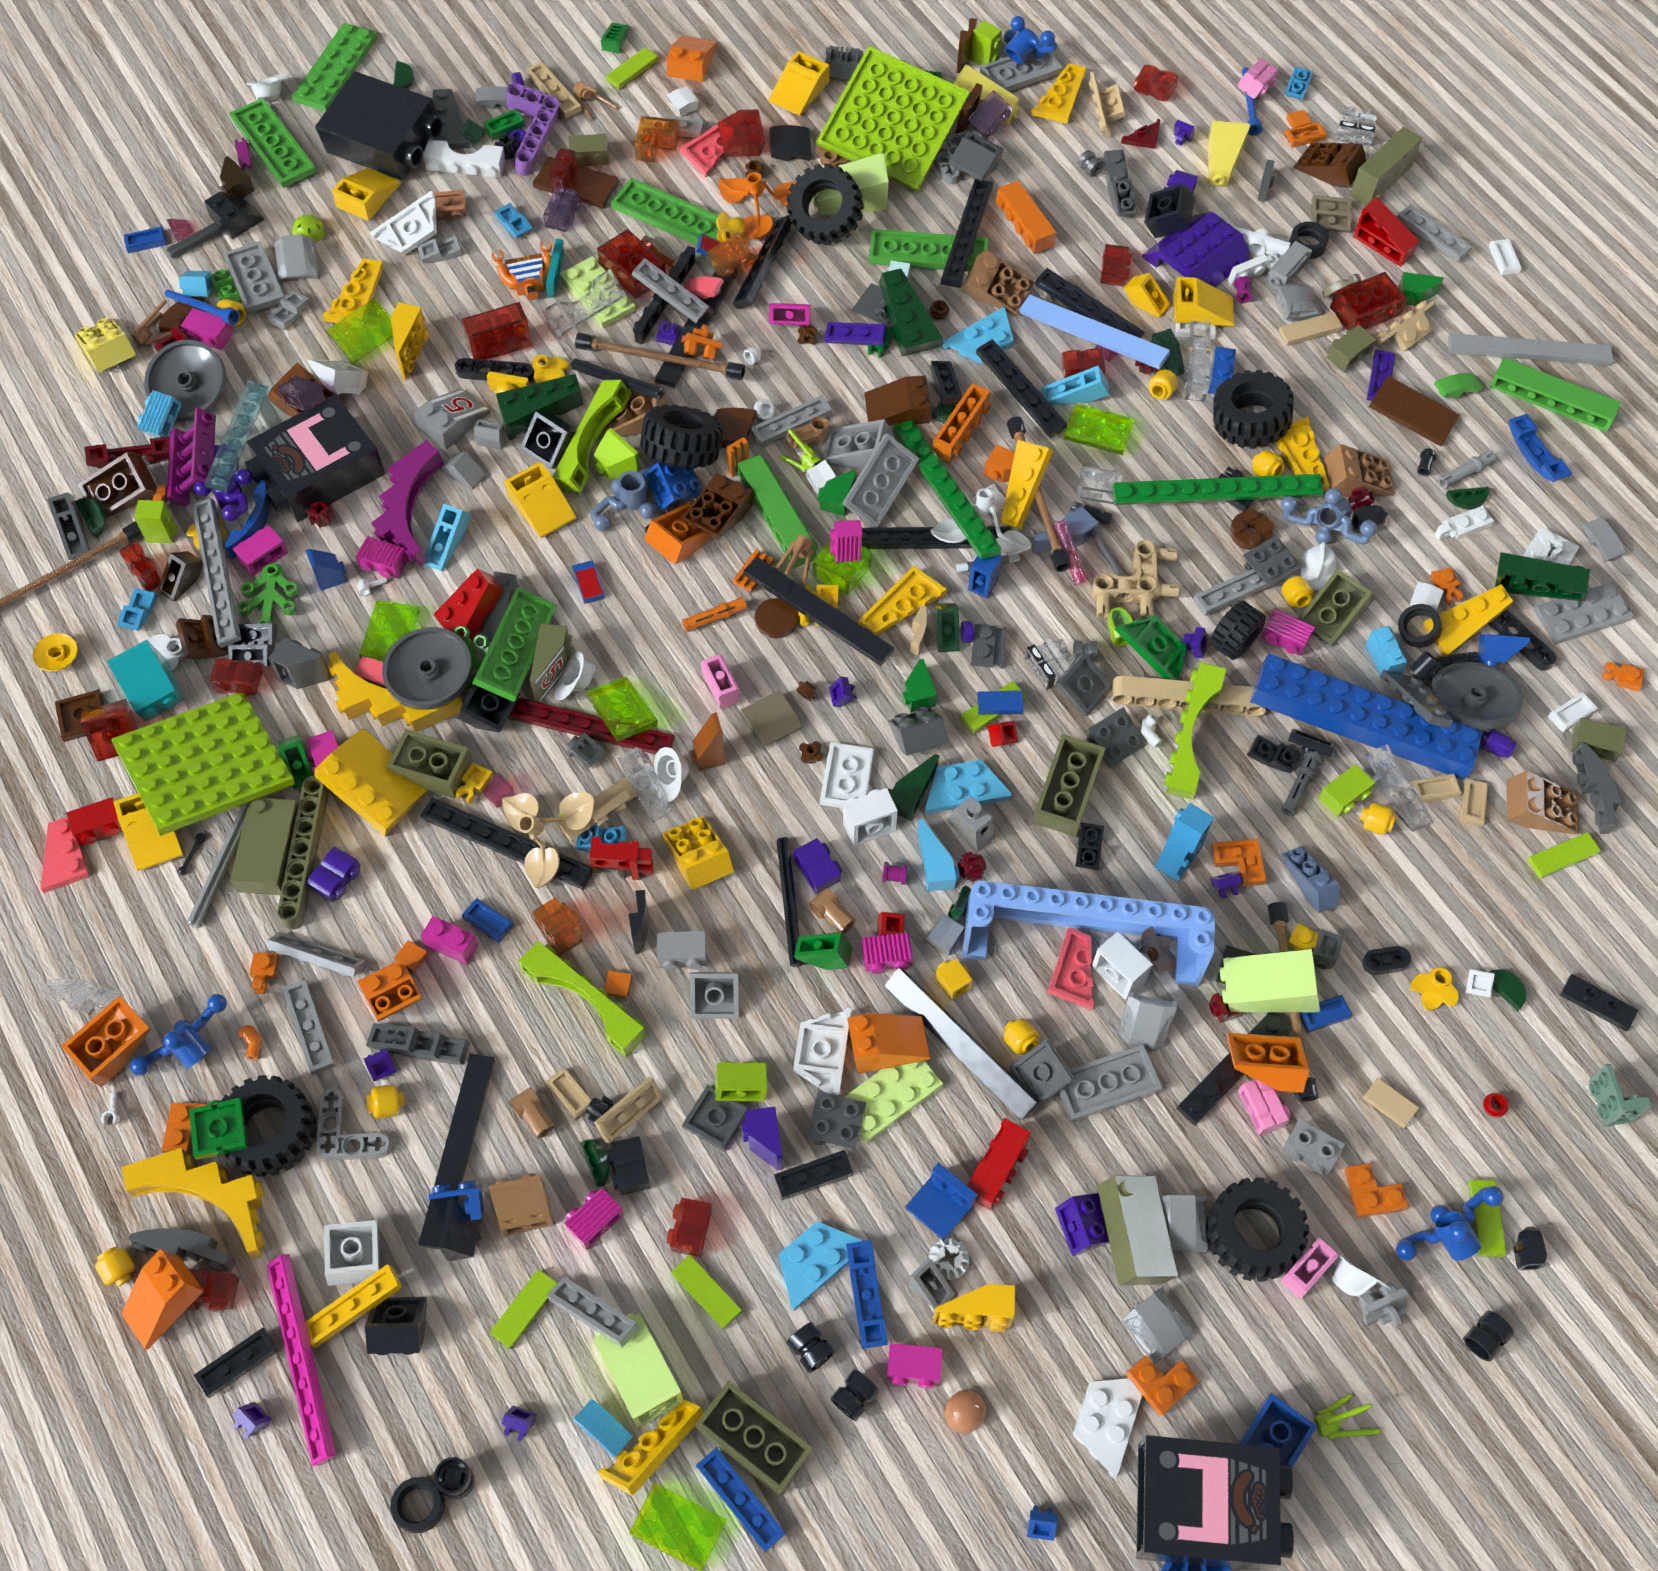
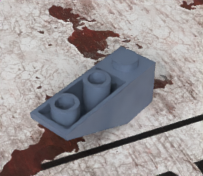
M1081 506L1075 511H1070L1061 521L1054 522L1053 526L1059 544L1063 549L1081 546L1092 538V534L1097 532L1099 522ZM1047 531L1038 533L1033 540L1032 552L1038 553L1052 550Z
M1302 846L1281 854L1305 899L1318 913L1339 906V883Z

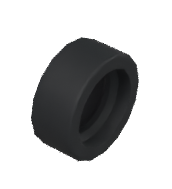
M1306 221L1294 227L1289 243H1291V246L1297 241L1312 250L1310 259H1315L1324 253L1329 234L1322 225ZM1311 236L1319 244L1307 245L1301 242L1298 237Z
M1416 604L1406 608L1400 615L1398 630L1404 642L1416 648L1428 647L1439 639L1442 632V621L1437 611L1430 605ZM1419 615L1429 616L1433 621V629L1427 635L1414 637L1409 634L1407 624L1412 618Z
M413 1477L402 1482L395 1489L391 1498L390 1511L393 1520L403 1530L410 1533H424L432 1529L440 1521L444 1512L445 1500L442 1492L431 1480L423 1477ZM414 1489L427 1490L433 1498L431 1514L420 1522L407 1520L402 1512L404 1497Z

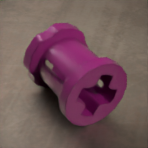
M1247 276L1238 277L1234 281V287L1237 290L1235 299L1239 303H1247L1253 299V293L1250 288L1252 281Z
M885 862L882 882L888 880L901 882V885H905L908 865L897 866Z

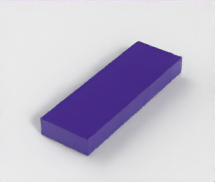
M828 322L825 342L884 346L887 326L886 324Z
M1375 350L1366 400L1372 401L1386 377H1392L1396 353Z

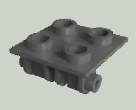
M830 45V47H826L825 63L830 65V78L850 80L864 55L863 50H860V48H850L849 52V47H847L846 52H843L842 46L841 51L836 46Z
M871 283L852 308V311L887 326L890 318L881 287Z
M1277 536L1270 538L1243 554V557L1246 559L1245 570L1254 569L1268 587L1303 567Z
M1124 707L1088 728V741L1106 747L1103 757L1110 768L1146 746Z
M818 1091L807 1138L814 1139L813 1143L816 1145H823V1142L855 1150L866 1102Z

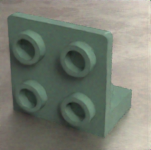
M1605 1064L1589 1080L1590 1093L1595 1096L1598 1105L1597 1112L1599 1117L1603 1119L1605 1127L1633 1123L1652 1107L1648 1097L1638 1098V1096L1634 1095L1623 1098L1611 1064Z

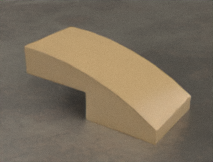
M925 605L920 607L912 624V633L915 635L911 640L910 653L917 656L922 649L926 633L927 609Z

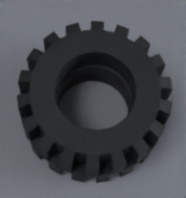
M1246 601L1238 602L1224 615L1215 628L1210 645L1231 660L1239 658L1249 649L1262 631L1266 616Z

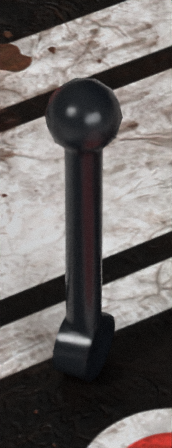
M198 833L196 835L197 841L195 842L192 850L186 858L183 866L178 868L179 875H185L187 873L186 868L188 867L200 843H203L206 840V837L203 833Z

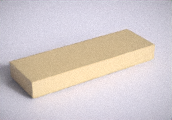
M1332 312L1280 326L1279 333L1286 345L1289 346L1340 332L1343 326L1336 314Z
M648 1077L594 1122L605 1142L611 1143L664 1098L654 1078Z

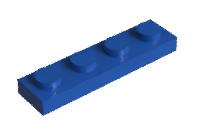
M717 1447L696 1465V1468L764 1553L786 1535L784 1530Z

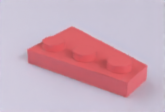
M723 120L681 147V153L706 177L734 141L737 132Z
M68 816L48 823L41 890L43 893L90 877L82 847L72 835Z
M1070 927L1066 930L1047 993L1092 1010L1094 1003L1092 999L1093 978H1091L1092 949L1090 935Z

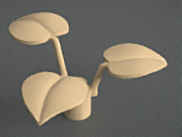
M577 792L566 796L559 805V810L563 816L555 818L536 817L539 814L540 806L536 797L531 794L522 793L502 798L504 812L510 825L517 831L530 834V839L540 846V848L530 850L524 862L526 874L533 882L535 888L548 884L555 877L560 866V857L557 850L554 848L545 849V844L537 837L544 830V823L562 822L565 820L566 826L571 830L578 831L584 829L591 822L594 813L595 799L591 794Z

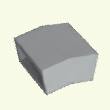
M478 419L474 425L476 445L502 449L505 441L503 424Z
M943 914L924 940L949 956L963 935L965 927L952 920L946 914Z

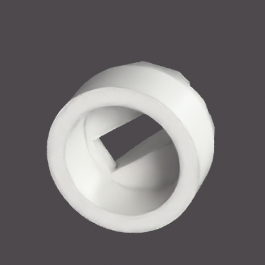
M750 347L743 353L746 362L750 365L757 363L761 358V352L756 347Z

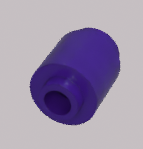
M1490 729L1489 732L1484 731L1481 736V749L1500 758L1503 756L1509 758L1516 746V742L1512 741L1511 737L1494 729Z

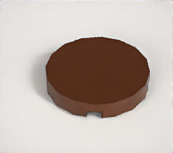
M772 598L762 602L755 612V625L763 635H769L770 638H783L790 635L798 623L797 610L779 598Z

